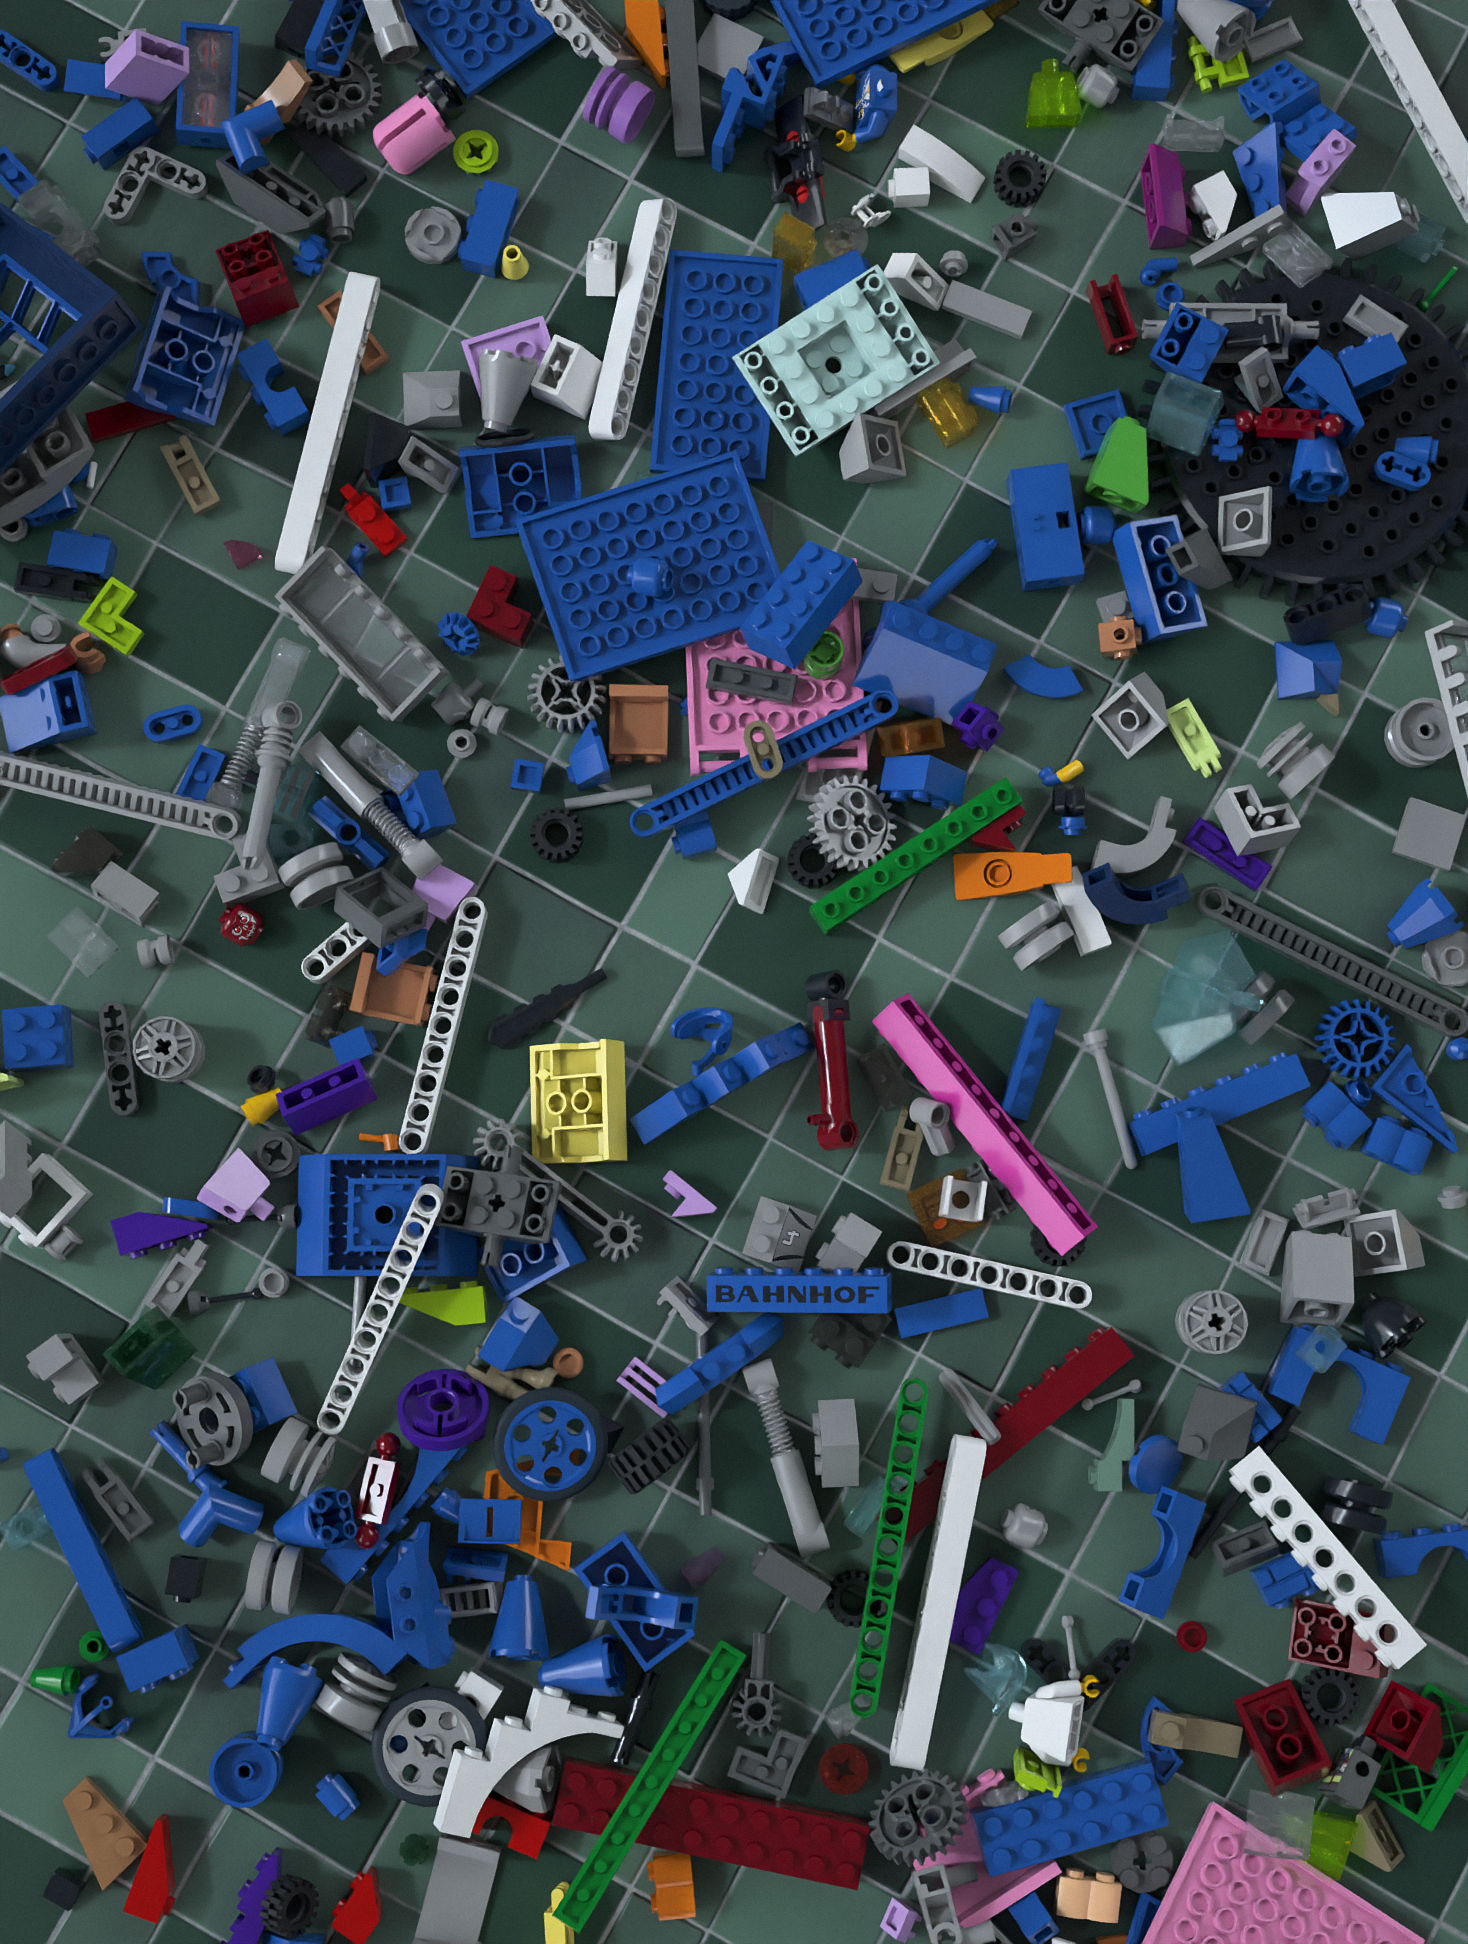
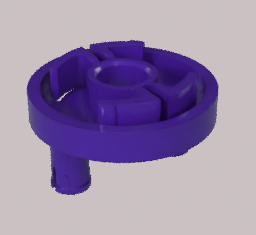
M438 1369L423 1373L411 1380L399 1395L397 1417L400 1430L411 1443L420 1448L431 1451H450L461 1448L472 1441H480L486 1435L485 1427L490 1415L488 1394L482 1383L469 1376L466 1372L455 1369ZM454 1389L463 1391V1392H465L466 1394H464V1393H462V1392H459V1391H454ZM439 1404H450L453 1406L444 1412L433 1409Z

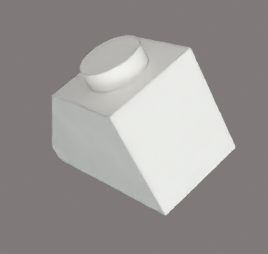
M893 253L883 272L897 294L934 311L939 310L950 287L917 253Z

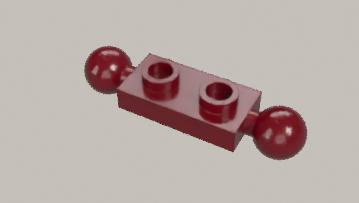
M1263 407L1260 416H1256L1253 411L1245 409L1239 411L1234 418L1236 428L1239 431L1249 433L1256 428L1257 437L1315 440L1318 431H1322L1328 437H1337L1343 432L1345 427L1344 419L1340 415L1331 413L1322 419L1321 410Z
M391 1432L383 1433L377 1440L376 1448L380 1453L379 1458L369 1456L354 1517L364 1520V1524L357 1529L355 1536L356 1544L363 1549L373 1548L378 1543L379 1532L376 1528V1523L387 1525L401 1466V1463L391 1461L392 1456L396 1455L401 1447L399 1437Z

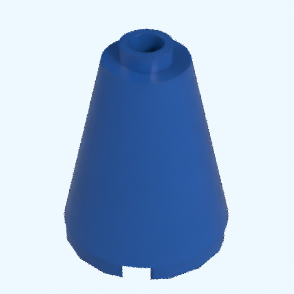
M1318 431L1315 440L1298 439L1289 483L1291 494L1293 492L1296 493L1297 499L1306 502L1328 501V496L1337 493V497L1343 495L1348 490L1350 481L1335 437H1328L1322 431Z
M514 1575L513 1581L507 1582L489 1647V1658L500 1660V1656H507L509 1661H541L542 1658L550 1659V1648L537 1582L532 1581V1576Z
M614 1633L605 1634L553 1656L548 1660H544L542 1667L538 1669L540 1685L544 1687L545 1685L562 1689V1693L608 1697L623 1695L624 1692L620 1690V1687L626 1686V1666L623 1651L617 1652L614 1644L619 1643L618 1637Z

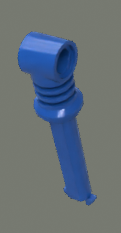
M988 537L983 540H977L915 599L900 600L898 603L927 615L928 612L992 554L991 549L996 547L997 540L993 538L990 541ZM873 627L865 633L863 638L865 650L873 641L877 627Z

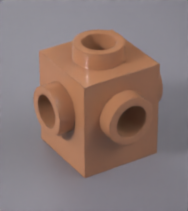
M1118 616L1111 618L1110 622L1098 624L1100 649L1103 658L1114 657V660H1126L1132 658V654H1138L1137 645L1143 644L1141 627H1135L1133 619L1128 620L1127 616Z

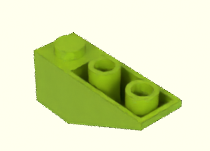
M477 1281L460 1282L459 1289L449 1290L447 1284L429 1286L430 1292L418 1293L417 1287L405 1288L399 1300V1303L455 1326L488 1323L485 1286H478Z

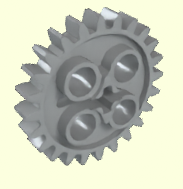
M846 775L838 779L834 778L819 788L820 792L812 797L816 803L808 807L815 814L807 817V820L815 825L809 829V832L816 833L818 836L813 840V844H822L819 853L828 852L827 861L829 863L837 859V868L847 865L848 871L856 868L858 871L869 868L884 858L885 853L892 850L888 843L896 840L890 834L891 831L897 829V826L890 823V820L896 816L887 812V809L892 804L883 803L882 800L885 793L877 795L875 793L877 789L876 784L867 787V779L858 781L857 775L847 778Z

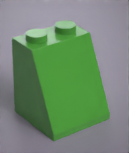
M1125 416L1123 419L1119 417L1107 429L1082 493L1136 514L1147 505L1149 500L1146 428L1139 426L1140 422L1138 420Z

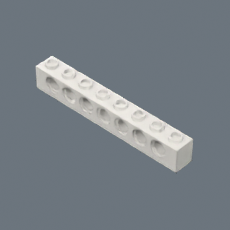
M1259 1446L1229 1470V1473L1232 1475L1229 1479L1232 1485L1240 1493L1245 1491L1253 1501L1249 1504L1261 1518L1266 1515L1273 1524L1270 1529L1281 1542L1286 1540L1294 1550L1290 1553L1302 1567L1307 1564L1315 1574L1311 1577L1315 1584L1323 1592L1328 1589L1335 1598L1332 1602L1335 1608L1344 1617L1349 1614L1357 1624L1353 1627L1363 1641L1367 1642L1370 1640L1378 1649L1375 1655L1385 1667L1388 1668L1391 1665L1394 1669H1399L1427 1645ZM1262 1476L1269 1481L1270 1489L1267 1493H1259L1255 1490L1253 1482L1256 1477ZM1277 1501H1285L1290 1506V1514L1287 1518H1281L1276 1515L1274 1505ZM1298 1525H1304L1309 1528L1311 1538L1308 1542H1300L1295 1537V1529ZM1319 1550L1328 1551L1332 1557L1331 1564L1326 1568L1321 1567L1316 1562V1553ZM1341 1574L1349 1576L1353 1583L1352 1589L1347 1593L1342 1592L1337 1587V1578ZM1362 1599L1370 1601L1374 1608L1373 1614L1368 1618L1361 1616L1358 1612V1604ZM1384 1624L1390 1625L1395 1632L1394 1639L1390 1643L1382 1641L1379 1636V1630Z

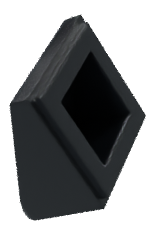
M59 1867L52 1874L43 1897L70 1911L86 1882Z

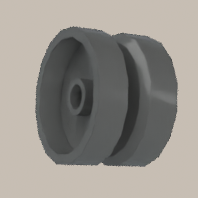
M1265 970L1261 971L1252 981L1247 982L1233 996L1228 1006L1219 1015V1018L1229 1028L1237 1026L1247 1018V1021L1240 1028L1238 1036L1249 1046L1262 1037L1295 1001V998L1285 988L1278 989L1269 998L1266 997L1273 989L1275 979Z

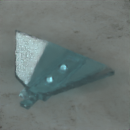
M1228 929L1183 943L1174 968H1168L1158 996L1162 999L1152 1027L1175 1064L1179 1067L1235 1033V1011L1237 1006L1260 1012L1264 1002L1261 999H1256L1252 993L1243 992L1244 988L1256 978V975L1234 935Z

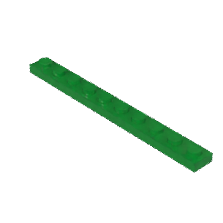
M720 1639L552 1914L554 1918L580 1934L747 1655Z

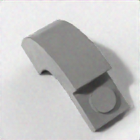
M1160 796L1156 801L1149 831L1141 842L1133 845H1118L1100 840L1096 845L1090 870L1110 863L1116 876L1124 878L1139 874L1156 863L1170 847L1177 831L1165 827L1166 825H1171L1175 809L1170 808L1172 799Z

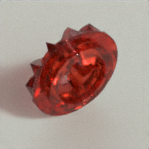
M841 1743L830 1746L821 1757L819 1765L820 1778L823 1784L836 1794L847 1795L854 1793L864 1785L867 1779L868 1763L866 1757L853 1745ZM850 1757L848 1766L855 1775L844 1773L837 1780L838 1768L832 1762L843 1764Z

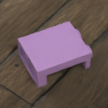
M1333 129L1299 168L1298 174L1301 176L1287 191L1286 203L1305 217L1321 198L1320 196L1340 176L1356 145L1336 129Z

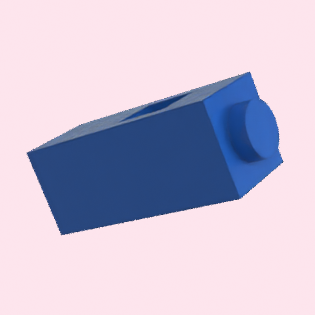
M135 97L81 136L86 146L83 152L92 164L98 162L105 171L159 130L152 116Z

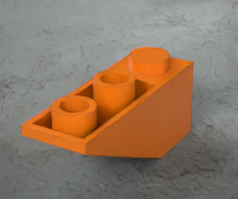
M624 0L627 39L636 52L644 59L643 62L660 87L664 89L666 88V77H670L669 59H664L663 51L668 50L667 32L661 33V24H666L665 7L659 6L658 0Z

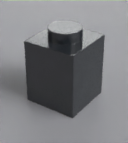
M180 1554L172 1556L165 1594L172 1595L173 1601L191 1603L192 1598L196 1599L201 1596L207 1558Z

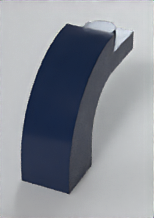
M1110 863L1082 874L1084 890L1091 903L1105 916L1122 923L1151 924L1168 919L1166 909L1178 906L1191 899L1188 882L1183 873L1148 887H1133L1123 883L1116 876Z

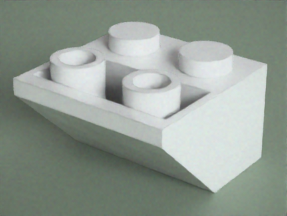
M555 334L531 383L532 395L536 399L585 420L594 402L603 362L583 346Z

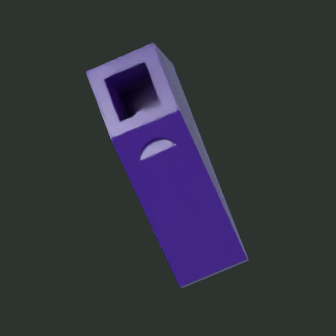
M136 1212L110 1221L120 1256H130L131 1260L147 1256V1250L159 1247L160 1251L177 1246V1240L188 1237L189 1242L206 1237L205 1231L213 1229L211 1224L144 1212Z

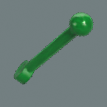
M1454 265L1426 300L1417 305L1420 311L1423 313L1428 311V305L1457 272L1458 267Z

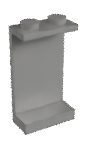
M441 1833L412 1944H477L502 1846L472 1838Z

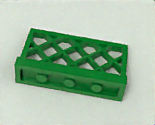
M1427 1682L1419 1695L1426 1699L1431 1691L1441 1698L1444 1708L1441 1716H1446L1450 1731L1449 1734H1444L1442 1737L1443 1739H1452L1454 1747L1452 1755L1440 1759L1437 1756L1434 1762L1438 1773L1436 1782L1422 1785L1418 1767L1414 1764L1395 1767L1392 1757L1394 1752L1386 1749L1379 1761L1381 1768L1374 1784L1380 1775L1392 1773L1397 1791L1383 1793L1375 1788L1373 1784L1370 1792L1432 1833L1468 1772V1728L1464 1731L1454 1732L1450 1714L1459 1712L1468 1715V1708ZM1447 1702L1457 1709L1448 1710ZM1463 1735L1457 1745L1456 1736ZM1389 1761L1391 1768L1383 1770ZM1447 1762L1441 1771L1440 1763ZM1414 1768L1418 1786L1401 1790L1396 1772ZM1431 1788L1427 1797H1425L1424 1790ZM1420 1791L1422 1805L1416 1814L1405 1807L1402 1794ZM1398 1795L1400 1803L1389 1796Z

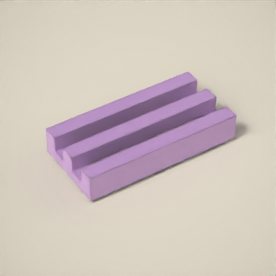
M635 1356L616 1381L664 1418L668 1412L659 1408L656 1403L626 1380V1377L630 1375L655 1396L656 1388L637 1374L633 1368L637 1365L660 1385L666 1381Z

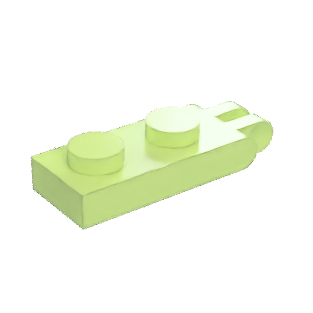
M1189 698L1167 709L1168 727L1193 770L1200 769L1203 776L1208 778L1212 775L1207 765L1210 763L1216 773L1221 771L1222 767L1218 761V758L1221 757L1220 751Z

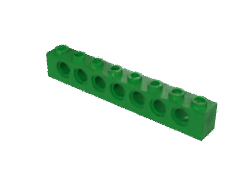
M1007 777L1003 778L811 905L809 913L826 936L968 842L971 836L1017 805H1021L1023 800Z

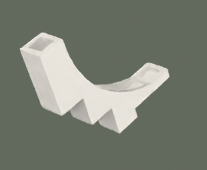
M545 1685L544 1690L533 1688L524 1723L522 1719L513 1716H505L504 1720L494 1718L484 1755V1751L475 1747L466 1746L465 1750L454 1749L433 1824L440 1832L470 1838L477 1815L485 1799L502 1776L519 1760L547 1743L575 1734L593 1732L621 1739L624 1726L616 1720L615 1714L598 1711V1715L587 1713L588 1709L583 1706L570 1704V1700L562 1694V1689Z

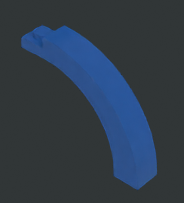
M314 1613L277 1622L250 1637L237 1648L245 1659L242 1657L237 1659L228 1668L230 1673L223 1681L230 1690L240 1688L272 1656L293 1645L308 1641L331 1642L350 1648L371 1661L384 1676L394 1673L411 1655L394 1643L391 1630L376 1622L345 1613Z

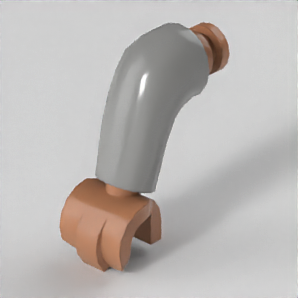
M15 623L7 624L0 629V638L3 642L0 651L3 657L16 668H22L67 646V644H36L29 636L23 635L19 625ZM86 631L74 637L70 645L79 658L75 662L78 670L85 674H94L101 671L103 664L106 662L105 655L96 649L84 652L86 649L94 646L89 632Z

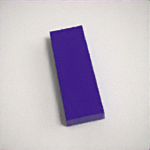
M1201 817L1197 819L1182 841L1186 846L1253 892L1259 888L1272 869L1271 865L1255 854L1237 857L1227 835Z

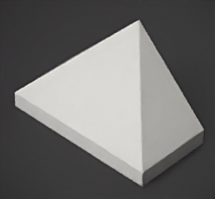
M755 849L728 873L740 905L763 914L780 858L761 849Z

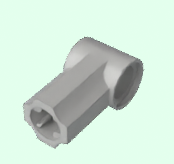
M925 1097L916 1098L910 1106V1118L913 1122L920 1124L931 1153L936 1156L950 1153L956 1146L955 1138L948 1124L949 1107L942 1102Z

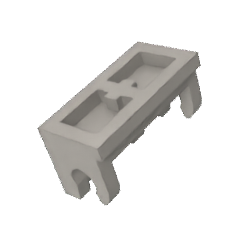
M112 861L108 863L91 884L94 896L141 927L145 925L147 919L159 905L157 901L160 896L159 892Z

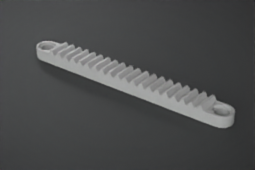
M0 751V785L217 839L227 840L232 838L242 828V819L235 810L215 805V803H206L203 800H194L191 797L161 792L159 789H149L147 786H137L134 783L117 781L114 778L92 775L90 772L72 770L69 767H60L57 764H48L45 761L40 762L37 759H28L25 756H15L13 753ZM222 816H227L231 819L233 827L230 832H225L220 828L219 820Z

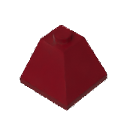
M1391 1680L1363 1735L1429 1773L1443 1746L1440 1707Z

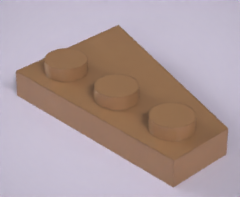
M87 1776L62 1801L103 1891L145 1850L148 1840L92 1779Z

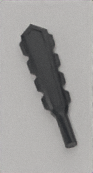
M600 968L575 984H567L565 986L559 984L551 988L550 994H540L533 998L531 1004L523 1003L514 1008L512 1014L507 1015L504 1013L495 1018L494 1023L489 1026L487 1043L502 1049L515 1047L522 1042L524 1035L531 1036L540 1030V1024L543 1022L550 1023L557 1018L558 1012H567L574 1006V1001L578 999L580 994L606 979V974Z

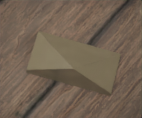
M1375 1799L1369 1801L1356 1815L1347 1850L1389 1872L1397 1866L1405 1855Z

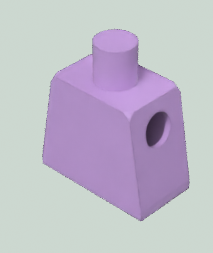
M441 864L422 881L417 878L412 891L429 904L427 923L423 929L429 931L435 919L449 924L456 916L461 902L471 897L476 891V884Z
M239 1148L208 1180L196 1198L235 1222H241L249 1211L264 1222L275 1209L273 1205L263 1198V1195L270 1186V1181Z

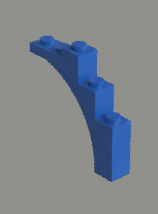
M799 1022L776 1034L772 1033L753 1042L733 1057L712 1066L692 1081L671 1090L629 1120L643 1144H648L664 1136L738 1089L816 1047L802 1023Z

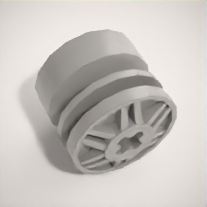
M1301 721L1297 725L1285 729L1264 749L1261 758L1256 763L1259 769H1262L1269 761L1275 765L1266 774L1268 778L1279 771L1284 774L1277 787L1290 800L1336 757L1323 743L1312 750L1307 747L1314 736L1312 732L1303 740L1296 736L1306 727Z
M159 1016L148 1020L138 1029L133 1039L132 1053L136 1064L144 1073L166 1083H180L191 1079L200 1070L205 1060V1045L202 1036L194 1027L174 1017ZM165 1042L171 1045L168 1048L170 1052L168 1055L161 1052L164 1049L163 1043Z
M1220 1290L1195 1292L1183 1300L1177 1309L1175 1324L1176 1331L1182 1342L1193 1351L1204 1354L1228 1353L1239 1346L1246 1335L1248 1320L1243 1305L1233 1295ZM1212 1316L1219 1317L1220 1322L1216 1324V1328L1209 1327L1208 1322L1212 1320Z
M289 1417L279 1431L261 1469V1475L279 1484L288 1473L291 1474L292 1478L289 1489L295 1491L304 1480L300 1495L307 1497L322 1483L334 1459V1451L338 1440L329 1437L324 1445L320 1447L324 1437L323 1432L318 1431L311 1441H308L306 1438L309 1425Z
M341 1652L338 1662L342 1666H334L332 1669V1674L341 1683L326 1681L316 1699V1703L336 1719L357 1729L371 1732L374 1730L375 1724L382 1713V1709L373 1700L388 1702L391 1695L387 1690H395L398 1680L392 1674L384 1676L364 1656Z

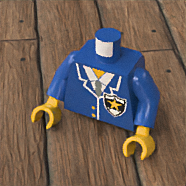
M870 64L837 80L846 85H851L857 79L855 133L850 134L841 129L835 135V137L841 140L836 146L844 151L849 152L853 150L856 142L861 144L877 137H883L897 111V74L889 72L886 67L880 64Z

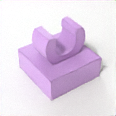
M892 1897L880 1927L896 1940L906 1943L907 1938L915 1937L916 1933L911 1929L915 1920L921 1922L922 1917L902 1900Z

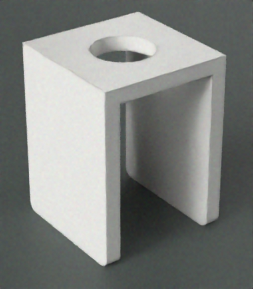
M950 1175L944 1177L938 1216L971 1222L982 1221L988 1181L976 1183L956 1180ZM958 1191L965 1192L969 1197V1204L963 1209L956 1208L952 1203V1196Z

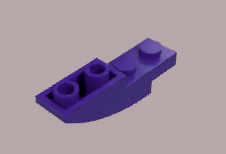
M276 1847L271 1855L265 1852L255 1867L259 1871L253 1882L247 1879L237 1894L242 1899L236 1908L245 1913L246 1916L242 1913L238 1915L229 1929L234 1934L228 1943L222 1940L220 1944H257L266 1929V1926L261 1921L264 1917L260 1916V1910L265 1909L264 1906L260 1905L261 1900L267 1899V1895L264 1894L265 1890L272 1889L270 1883L273 1880L278 1881V1876H281L282 1850Z

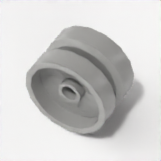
M1427 697L1412 700L1390 717L1385 727L1384 741L1388 752L1397 762L1406 767L1423 768L1434 764L1453 750L1454 743L1442 701Z
M326 843L308 849L288 860L279 868L278 872L283 883L287 887H294L290 897L298 910L312 908L335 898L336 887L354 880L348 866H339L344 857L337 843Z
M1052 900L1042 904L1021 918L997 937L1006 950L1014 949L1024 942L1025 946L1016 952L1013 957L1014 962L1021 971H1024L1036 962H1042L1058 951L1062 944L1075 935L1067 922H1060L1050 929L1047 927L1058 918L1060 913Z
M258 1541L252 1556L246 1585L245 1605L247 1609L263 1611L271 1599L274 1613L285 1615L292 1613L297 1600L303 1571V1546L287 1544L279 1555L276 1542Z

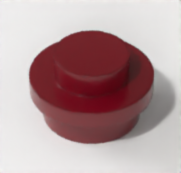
M1186 1621L1178 1627L1176 1640L1183 1650L1192 1653L1198 1652L1206 1645L1207 1632L1200 1623Z

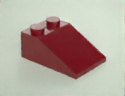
M1290 1678L1234 1700L1233 1703L1256 1763L1272 1797L1329 1775L1332 1762Z

